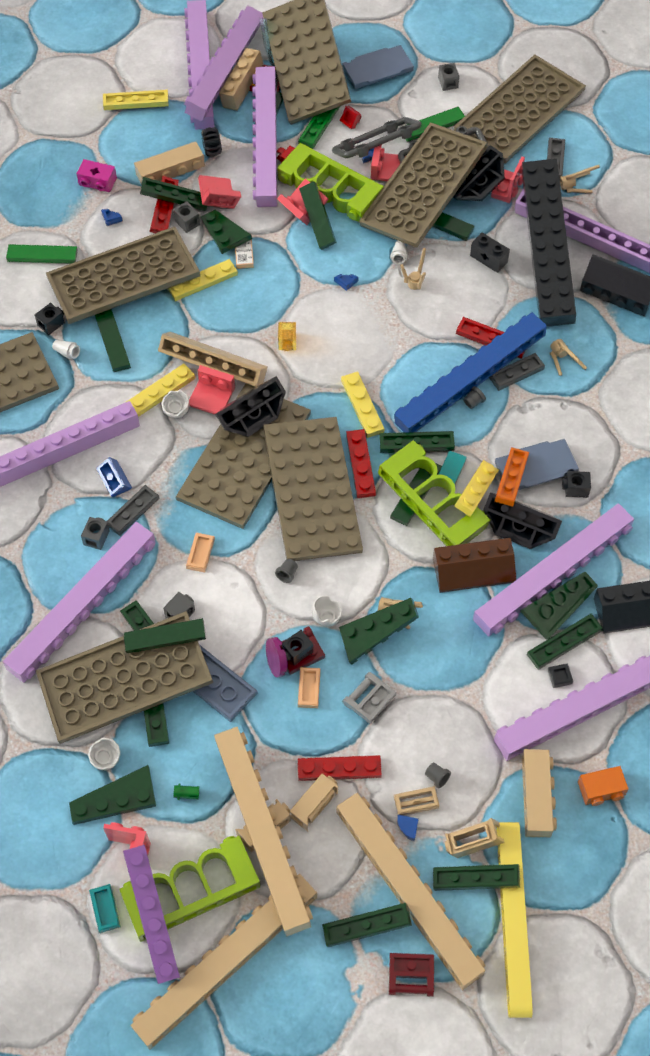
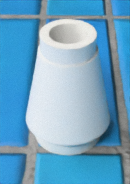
M398 240L395 242L390 254L394 264L401 265L407 260L406 243Z
M61 340L53 342V350L70 360L76 359L80 354V347L75 342Z

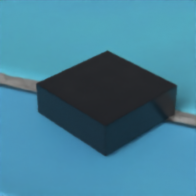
M568 663L548 667L553 688L573 684Z

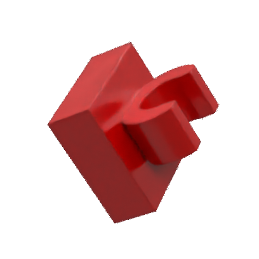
M345 106L340 121L350 129H355L362 116L351 106Z
M289 146L286 150L280 147L276 151L279 154L277 159L280 163L295 149L294 147Z

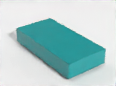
M449 450L438 475H445L456 484L467 457Z
M111 884L89 890L98 932L103 933L120 928Z

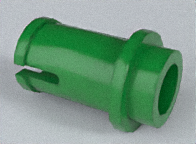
M181 783L174 785L173 798H177V800H180V798L199 800L200 786H181Z

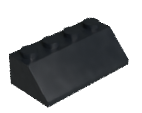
M592 255L582 279L580 291L645 317L650 307V276L597 255Z
M650 580L597 588L593 599L600 624L603 627V634L650 627Z

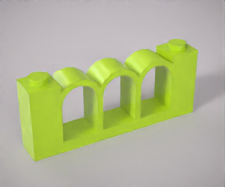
M299 143L277 168L278 180L289 186L294 184L296 189L304 180L300 176L309 166L320 170L314 177L307 180L310 183L316 182L318 190L328 198L326 203L333 202V206L338 212L347 213L350 219L357 222L360 221L384 187L302 143ZM329 176L339 180L330 189L320 188L321 184ZM348 186L358 190L357 194L350 199L339 197Z
M414 440L380 464L378 474L446 546L467 544L488 527L490 519L478 506L470 517L465 515L450 528L438 517V514L447 507L455 505L461 494L455 493V484L452 479L445 475H437V465L432 459L425 457L426 452L424 448ZM416 468L427 470L431 477L414 490L402 479ZM432 487L444 488L449 496L432 509L420 498L423 493Z
M240 836L227 837L220 844V849L212 848L206 850L199 857L197 864L193 861H181L174 865L169 876L162 873L153 874L155 884L163 883L171 888L180 908L164 915L167 930L261 888L258 876ZM217 858L225 861L235 884L212 894L203 873V868L206 862ZM184 871H193L200 877L207 896L183 906L175 886L176 878ZM128 881L119 890L140 942L146 940L133 887L131 881Z

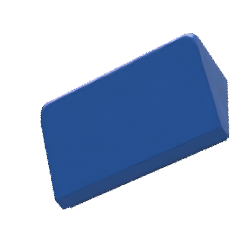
M109 457L96 468L111 497L120 495L132 488L116 459Z

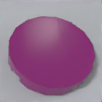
M272 637L266 641L268 665L275 677H283L287 671L286 653L280 648V645H282L280 639Z

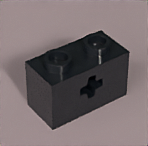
M481 232L471 243L470 256L498 273L508 263L510 249Z

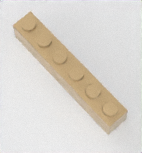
M173 332L162 334L158 351L197 366L202 365L233 375L234 379L255 387L264 382L268 366Z

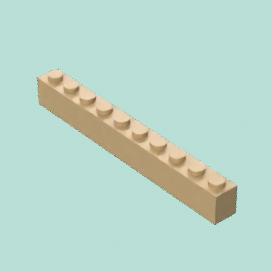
M238 726L215 734L217 747L285 935L287 937L311 927L310 920L313 919L309 906L304 907L302 899H305V894L302 886L297 887L294 880L298 878L294 865L290 867L287 859L291 857L287 846L282 847L280 839H283L280 827L274 826L273 820L276 819L272 807L268 808L265 802L269 800L265 788L261 789L258 782L262 780L258 769L254 770L251 763L255 761L251 750L246 751L245 745L248 744L244 732H239Z
M357 792L336 806V813L401 904L407 903L411 919L461 990H464L484 975L486 970L484 969L485 964L478 955L475 956L470 950L472 948L470 942L466 937L462 938L458 933L459 928L455 921L447 918L444 913L446 910L442 903L434 900L432 897L433 892L429 885L422 883L416 867L409 865L406 861L407 855L403 849L396 847L393 843L395 841L393 835L388 830L385 831L383 829L380 817L376 813L373 815L369 809L370 804L364 796L361 798Z
M299 873L297 875L298 878L294 880L297 887L302 886L305 894V899H302L304 907H307L317 899V892ZM271 895L268 898L269 901L264 906L259 905L251 913L252 917L247 921L242 920L235 927L236 931L233 934L224 936L214 951H207L197 966L192 965L184 973L186 975L180 981H174L167 988L168 992L162 997L157 996L150 1003L151 1007L146 1012L141 1011L133 1018V1023L130 1026L149 1050L283 930Z

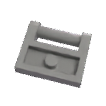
M368 672L365 675L364 681L349 697L346 696L342 702L347 708L352 709L371 724L396 696V692L373 673ZM371 684L375 686L359 704L355 702Z

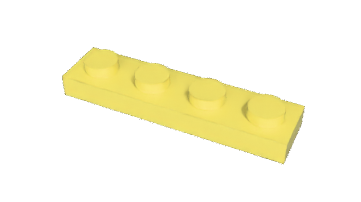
M168 90L103 94L104 110L169 106Z
M228 259L200 271V277L169 287L168 290L173 299L177 301L237 276L238 272L231 260Z
M183 363L128 401L131 402L139 417L162 402L163 398L170 391H178L193 381L195 374Z
M358 371L341 376V382L362 428L365 429L366 437L369 438L384 433V426Z
M483 460L454 507L470 517L499 470Z

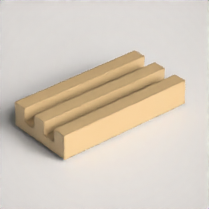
M435 786L394 794L398 815L404 816L439 809ZM432 793V796L400 802L401 799ZM432 801H434V803H430V804H425V805H420V806H415V807H411V808L402 809V807H407V806H412V805H417V804H422V803H427V802H432Z

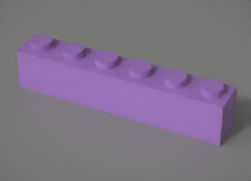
M145 845L124 850L123 853L157 982L160 984L179 978L180 975Z

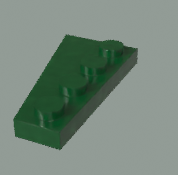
M583 572L524 607L520 612L545 639H549L598 585L586 572Z
M408 598L340 626L339 629L349 663L354 664L363 654H368L372 651L373 647L388 640L390 635L396 631H401L418 619L419 616L414 600Z
M149 765L69 802L73 825L155 807L156 801Z

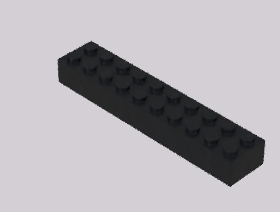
M557 158L522 162V180L538 317L547 326L575 324L576 308Z

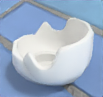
M179 390L170 391L163 398L161 405L166 415L171 418H179L188 412L190 403L188 395L184 391Z
M328 595L318 597L313 603V619L318 624L326 627L336 625L342 616V609L338 601H332Z
M105 737L93 743L88 753L90 763L96 769L104 771L113 768L118 763L121 755L119 745L113 739Z

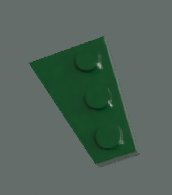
M216 209L200 217L221 254L252 239L250 233Z

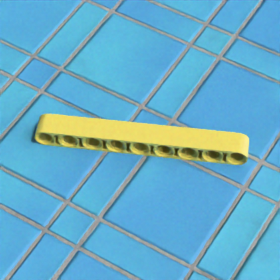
M499 822L500 827H497V834L504 839V843L497 845L499 865L519 864L520 888H500L509 1018H532L533 1008L519 822Z

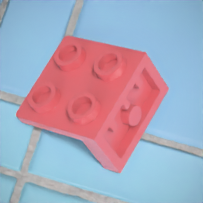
M382 145L375 147L371 163V180L388 181L401 164L398 155L385 153V148H382Z
M521 157L514 172L504 169L505 179L492 191V198L510 203L512 198L516 197L519 189L518 186H521L523 183L522 162L525 161V157Z
M199 175L198 181L202 205L235 208L241 198V192L232 190L230 179Z
M304 179L291 196L288 195L286 198L281 194L277 200L298 219L308 225L310 219L299 188L310 183L307 179ZM319 191L323 204L325 205L328 201V198L322 192Z
M200 365L197 370L199 381L189 399L190 407L216 414L228 404L235 390L234 376Z
M112 822L110 825L104 824L103 829L108 840L130 844V849L145 845L148 856L151 843L147 832L143 828L137 826L126 828L122 824Z

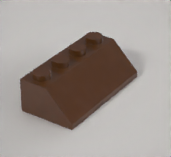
M511 538L434 548L433 563L440 593L508 584L516 581L515 555Z

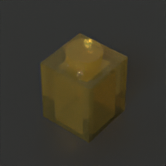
M278 322V350H296V322Z

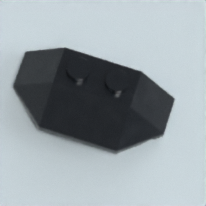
M490 145L453 197L457 200L483 201L505 179L503 153Z
M275 376L229 403L215 415L225 431L249 437L262 429L263 425L270 424L279 417L286 391L278 377Z
M490 492L483 511L490 519L489 523L495 535L502 538H511V542L529 549L556 538L562 520L518 501L514 502L513 507L495 502L496 494Z

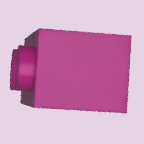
M83 159L76 173L79 185L99 191L110 192L117 179L115 166Z

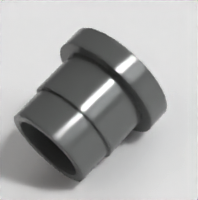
M476 386L471 388V392L463 398L464 403L470 409L486 400L483 392Z
M286 559L281 567L275 570V575L280 581L291 583L298 565L292 559Z
M433 762L426 769L425 775L434 782L437 788H441L449 780L451 771L443 769Z

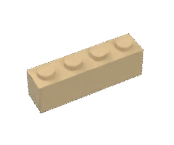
M245 48L219 92L223 108L239 109L250 90L253 74H256V67L264 65L260 50Z
M196 141L134 163L136 175L140 183H142L143 177L161 181L162 176L174 178L205 167L204 155Z
M524 749L522 754L525 837H551L553 830L557 829V820L553 817L552 812L556 807L555 797H552L551 790H554V777L550 775V770H553V757L549 756V750Z

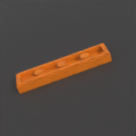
M511 447L495 502L514 506L529 452Z

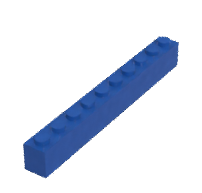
M533 312L523 316L514 326H509L502 335H497L487 346H482L475 355L467 357L460 366H455L449 374L440 377L433 386H428L418 397H413L406 406L398 408L394 414V423L403 432H417L468 394L471 388L479 386L546 335L547 325Z

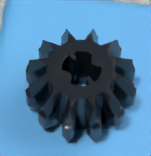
M209 127L203 129L201 136L205 154L212 157L221 154L222 145L217 128Z

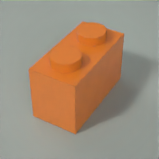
M621 766L583 774L578 779V785L585 805L592 804V806H598L610 799L618 801L623 799L628 791Z

